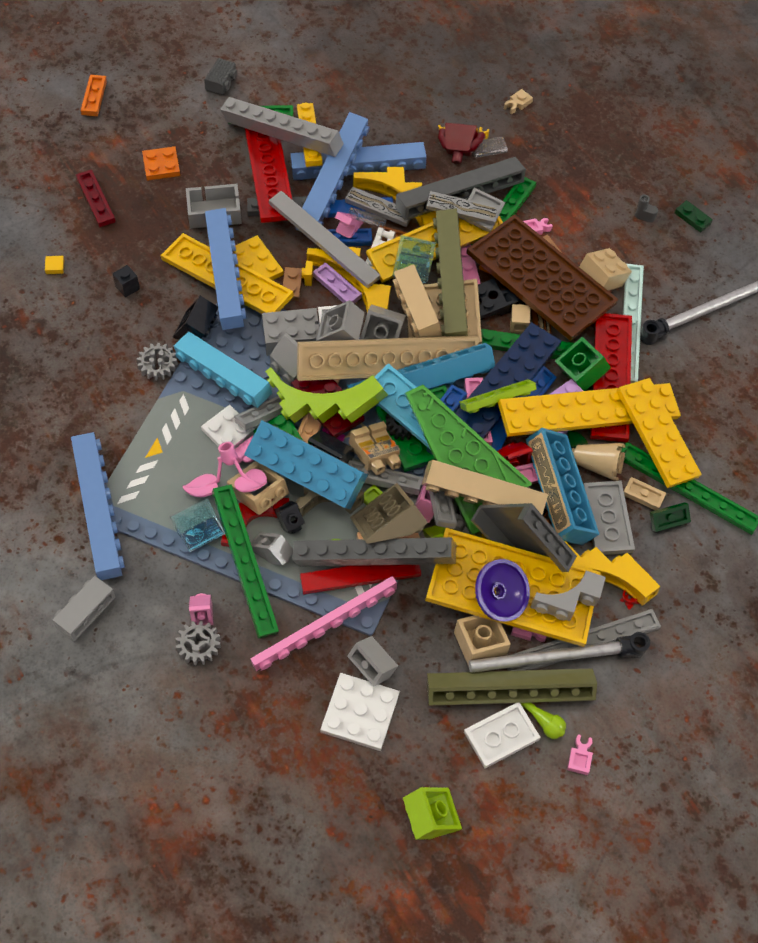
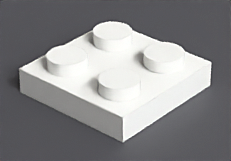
M228 405L201 426V430L218 447L224 442H232L234 448L253 435V430L255 429L252 428L245 431L235 423L234 416L239 413L231 405Z

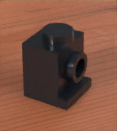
M289 501L274 509L283 530L288 533L290 531L291 533L300 531L302 529L301 525L305 524L298 509V504L293 501ZM294 516L295 520L291 522L290 519Z

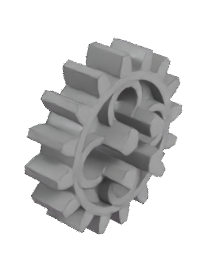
M157 343V346L150 344L149 349L143 347L144 352H139L137 365L142 376L147 374L148 379L154 377L155 381H157L158 377H161L164 380V375L171 376V371H176L175 366L178 365L176 353L173 352L172 347L168 349L167 344H164L163 347L160 346V343ZM159 353V358H158V366H159V369L156 370V367H155V365L157 364L156 354Z

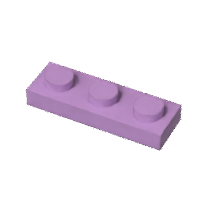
M326 262L313 271V277L343 303L349 300L356 303L362 298V293Z

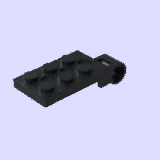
M494 278L478 284L479 301L481 302L479 305L480 320L497 313L501 316L510 313L512 304L525 305V302L509 289L501 291ZM492 294L498 296L496 299L489 298V296Z

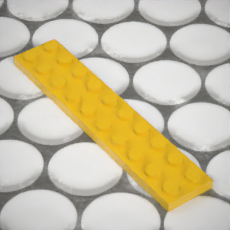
M670 383L655 384L654 386L672 420L678 419L681 414ZM618 388L500 399L498 402L507 437L533 434L540 428L558 432L633 424L616 391Z

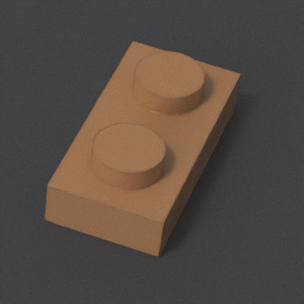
M285 267L283 286L293 291L294 297L291 299L292 301H299L302 268Z

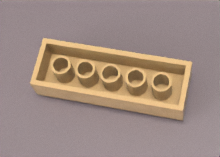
M436 460L428 462L422 485L426 486L425 490L435 493L443 491L445 496L451 498L464 497L463 501L471 504L478 502L483 503L482 505L532 503L541 514H543L548 494Z

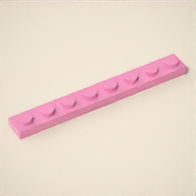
M391 576L252 657V665L256 671L267 669L272 665L273 661L278 658L279 660L286 658L290 651L295 648H303L307 645V641L313 638H320L331 627L337 628L348 617L354 618L360 614V610L366 607H373L384 596L387 598L393 595L397 589V582Z

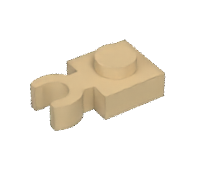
M520 89L510 96L509 101L505 102L504 109L511 107L510 114H513L517 108L522 110L531 104L533 97L523 89Z

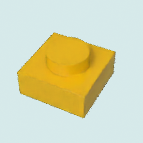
M306 261L305 268L302 267L301 278H304L305 286H312L313 261Z

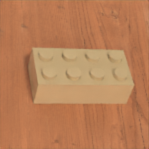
M413 264L395 271V279L393 280L395 291L402 303V309L408 317L409 326L413 329L414 337H442L439 321L415 265Z

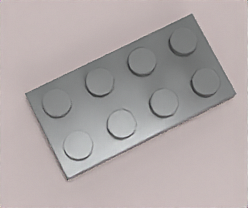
M622 481L584 483L583 485L600 534L592 539L593 547H597L604 555L634 553L635 546Z

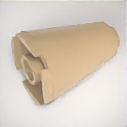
M624 443L577 445L576 448L572 449L577 465L613 481L619 480L616 476L617 473L621 474L624 464L625 453L621 452L622 448H625Z

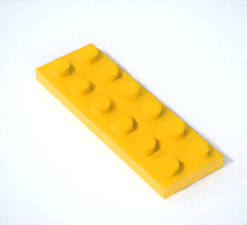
M648 378L619 387L616 391L666 487L670 488L699 478L702 474L651 379Z

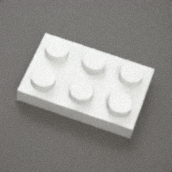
M515 703L464 729V734L484 768L526 748L541 738L520 703Z

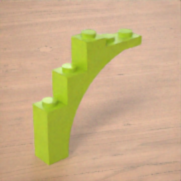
M272 367L265 371L269 376L267 379L269 384L273 388L277 387L279 390L277 395L282 400L279 404L283 408L280 412L286 420L291 419L294 423L309 412L315 420L319 418L322 423L326 422L337 412L344 420L348 418L353 423L388 396L373 375L352 388L335 393L320 394L304 392L287 385Z

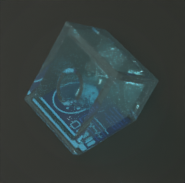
M208 498L170 516L177 533L190 552L225 534Z

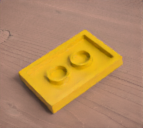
M258 235L235 245L236 251H233V254H237L238 262L271 280L284 275L283 269Z

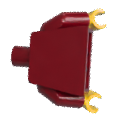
M445 123V127H441V124L438 125V139L441 146L446 149L447 154L453 155L452 163L461 164L462 156H470L489 135V129L482 131V127L479 128L478 133L477 125Z

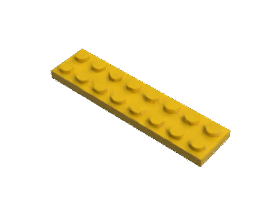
M500 216L498 217L492 230H494L496 227L503 223ZM458 217L461 248L479 241L489 233ZM433 222L366 251L371 264L381 275L380 280L382 283L394 278V272L413 264L417 268L436 259L435 248L439 247L438 243L435 244L434 233H437V229H434Z
M182 233L161 254L162 260L215 288L210 247ZM239 262L235 264V267H239L240 278H237V281L240 280L242 291H239V294H243L244 305L261 314L279 312L294 297L292 290Z

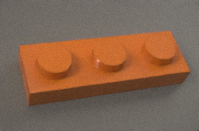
M89 76L81 107V115L98 116L107 83L106 76Z

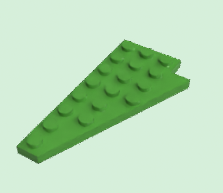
M424 385L404 393L436 461L526 488L532 485L523 474ZM464 497L454 498L469 533L474 535L480 532L471 519L483 503L471 504L463 501Z

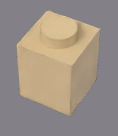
M512 304L510 332L523 333L530 324V307L523 304Z

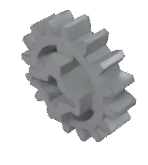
M200 620L199 625L192 621L191 627L185 624V631H178L180 637L176 638V643L178 644L176 649L177 652H180V658L185 657L186 663L193 660L195 666L198 661L205 665V659L212 661L211 655H218L216 648H221L219 642L221 640L220 635L216 634V627L211 629L209 622L204 626L202 620Z

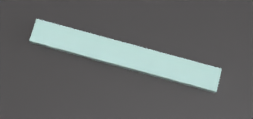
M627 264V267L632 272L624 283L623 315L632 316L631 383L638 382L644 266Z

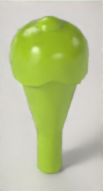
M531 702L520 703L534 716L547 737L557 739L565 734L566 722L562 717L548 713Z

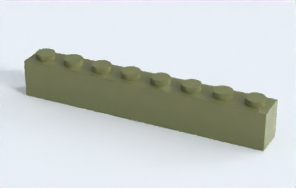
M457 208L436 211V218H433L434 229H437V233H434L435 244L438 243L439 247L435 248L436 259L439 258L440 263H436L437 274H441V278H438V288L442 289V293L439 294V303L443 304V309H440V318L444 320V325H441L442 336L446 337L468 336Z
M593 668L427 673L429 706L596 700L597 681Z

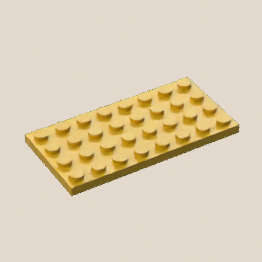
M445 528L443 537H452L457 544L456 564H435L425 601L496 621L488 617L480 608L476 599L475 584L480 570L487 563L497 559H507L516 563L524 571L529 582L530 597L525 611L518 618L506 622H496L585 647L594 606H587L582 604L581 601H577L575 612L570 621L559 620L551 614L539 613L530 607L536 592L550 595L561 594L577 586L586 570L601 575V572L572 564L569 572H562L550 557Z

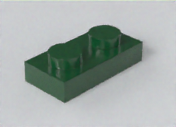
M687 200L675 210L677 216L700 233L713 220Z
M683 502L651 511L652 530L658 532L690 523L689 504Z

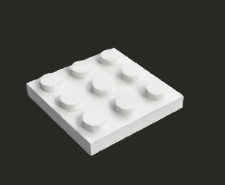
M340 673L320 732L381 751L400 691L379 684L373 687L369 681Z

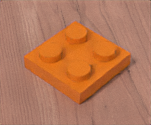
M175 146L142 151L147 180L180 176Z

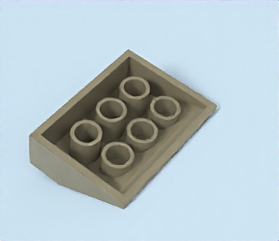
M398 483L350 517L367 544L418 533L428 523Z

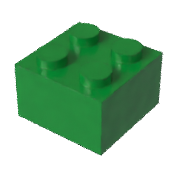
M583 337L555 360L560 370L583 391H586L611 369L605 357Z

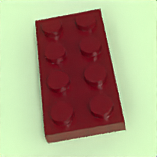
M296 379L291 382V387L304 392L325 394L343 391L334 379L298 381ZM337 412L324 423L319 418L317 420L329 435L337 438L364 422L365 417L362 415L351 423L348 418L344 420Z

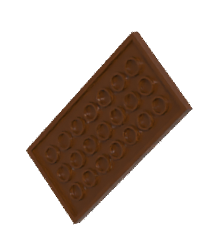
M515 214L470 246L466 252L473 260L570 341L614 307L619 300Z

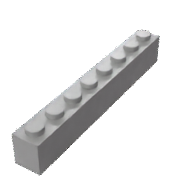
M228 97L220 109L228 123L333 157L337 155L343 146V141L337 130L232 97Z

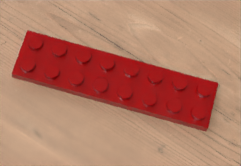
M245 128L261 223L287 221L284 216L269 204V199L280 191L292 199L281 139Z
M605 313L596 320L594 348L605 357L611 369L593 384L592 390L613 389L631 384L632 316ZM630 424L591 428L590 439L628 442Z

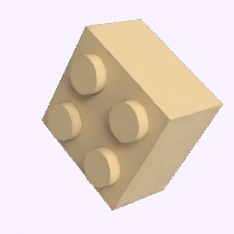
M610 248L587 253L579 266L608 291L623 287L632 272L627 267V264Z
M475 615L457 620L454 634L468 666L469 660L507 656L511 644L501 623Z

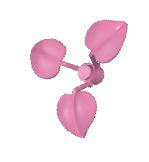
M253 435L236 449L232 442L220 444L218 447L220 457L217 458V478L212 474H204L195 478L189 484L184 485L183 489L194 497L201 498L212 495L213 488H217V483L220 482L222 462L228 466L235 464L241 477L235 480V488L238 491L252 492L267 483V478L263 471L251 469L245 474L238 464L242 461L245 463L254 461L244 455Z

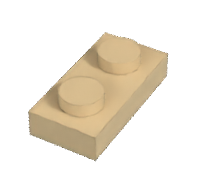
M631 477L624 490V496L653 510H658L666 496V492Z

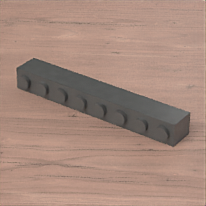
M512 157L396 194L395 208L404 220H408L433 211L426 209L430 191L468 200L474 187L488 194L524 182L526 168L516 157Z
M452 537L398 538L369 544L364 539L294 541L293 561L300 567L456 564L457 544Z

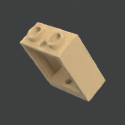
M255 461L242 471L245 474L251 469L263 471L267 481L271 483L270 486L256 496L249 492H240L235 488V480L241 477L240 473L228 480L227 485L232 484L238 501L260 515L289 494L284 478Z

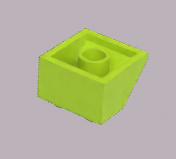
M421 787L403 797L405 809L416 840L432 839L462 829L449 788Z

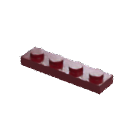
M92 169L76 174V179L99 228L115 223V217Z

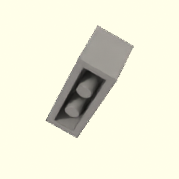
M96 576L86 581L78 594L73 595L69 599L68 604L56 612L53 619L55 627L74 642L116 598L113 589Z

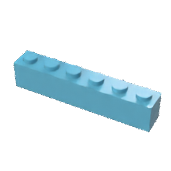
M187 332L174 345L176 357L181 362L185 361L195 371L199 370L207 379H213L221 388H227L232 395L239 396L246 404L258 408L272 394L268 381L191 332Z

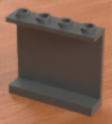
M532 503L480 505L471 519L473 524L488 540L550 557L562 572H569L577 557Z

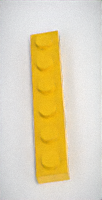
M313 103L297 104L298 118L316 124ZM303 147L306 167L323 166L321 152Z

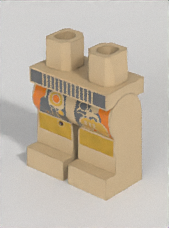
M384 421L369 425L368 428L365 426L352 430L349 439L350 446L354 448V452L365 465L366 471L372 470L375 475L382 474L385 471V465H389L393 470L400 468L401 465L399 457L400 448L398 445L396 446L395 441L391 439L386 431L387 426Z

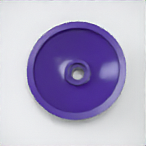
M497 559L487 563L480 570L476 579L475 594L480 608L488 617L496 621L506 622L518 618L525 611L529 602L530 587L527 576L520 566L507 559Z

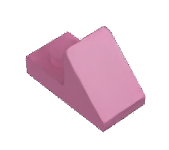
M337 211L335 218L340 220L336 232L351 238L363 224L364 220L350 213Z

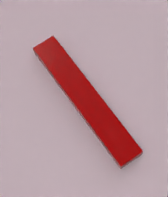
M420 565L346 566L300 573V580L304 595L381 583L391 576L395 580L419 577L422 573Z

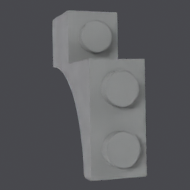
M586 570L580 583L567 592L554 595L536 592L530 608L535 609L539 613L551 614L559 620L570 621L575 612L577 601H581L582 604L587 606H596L601 597L606 577Z

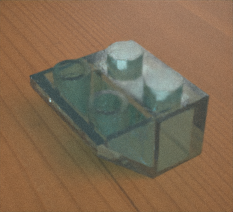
M401 235L392 276L395 277V271L414 264L421 281L427 283L436 242Z

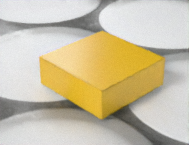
M46 256L45 273L63 274L64 256Z

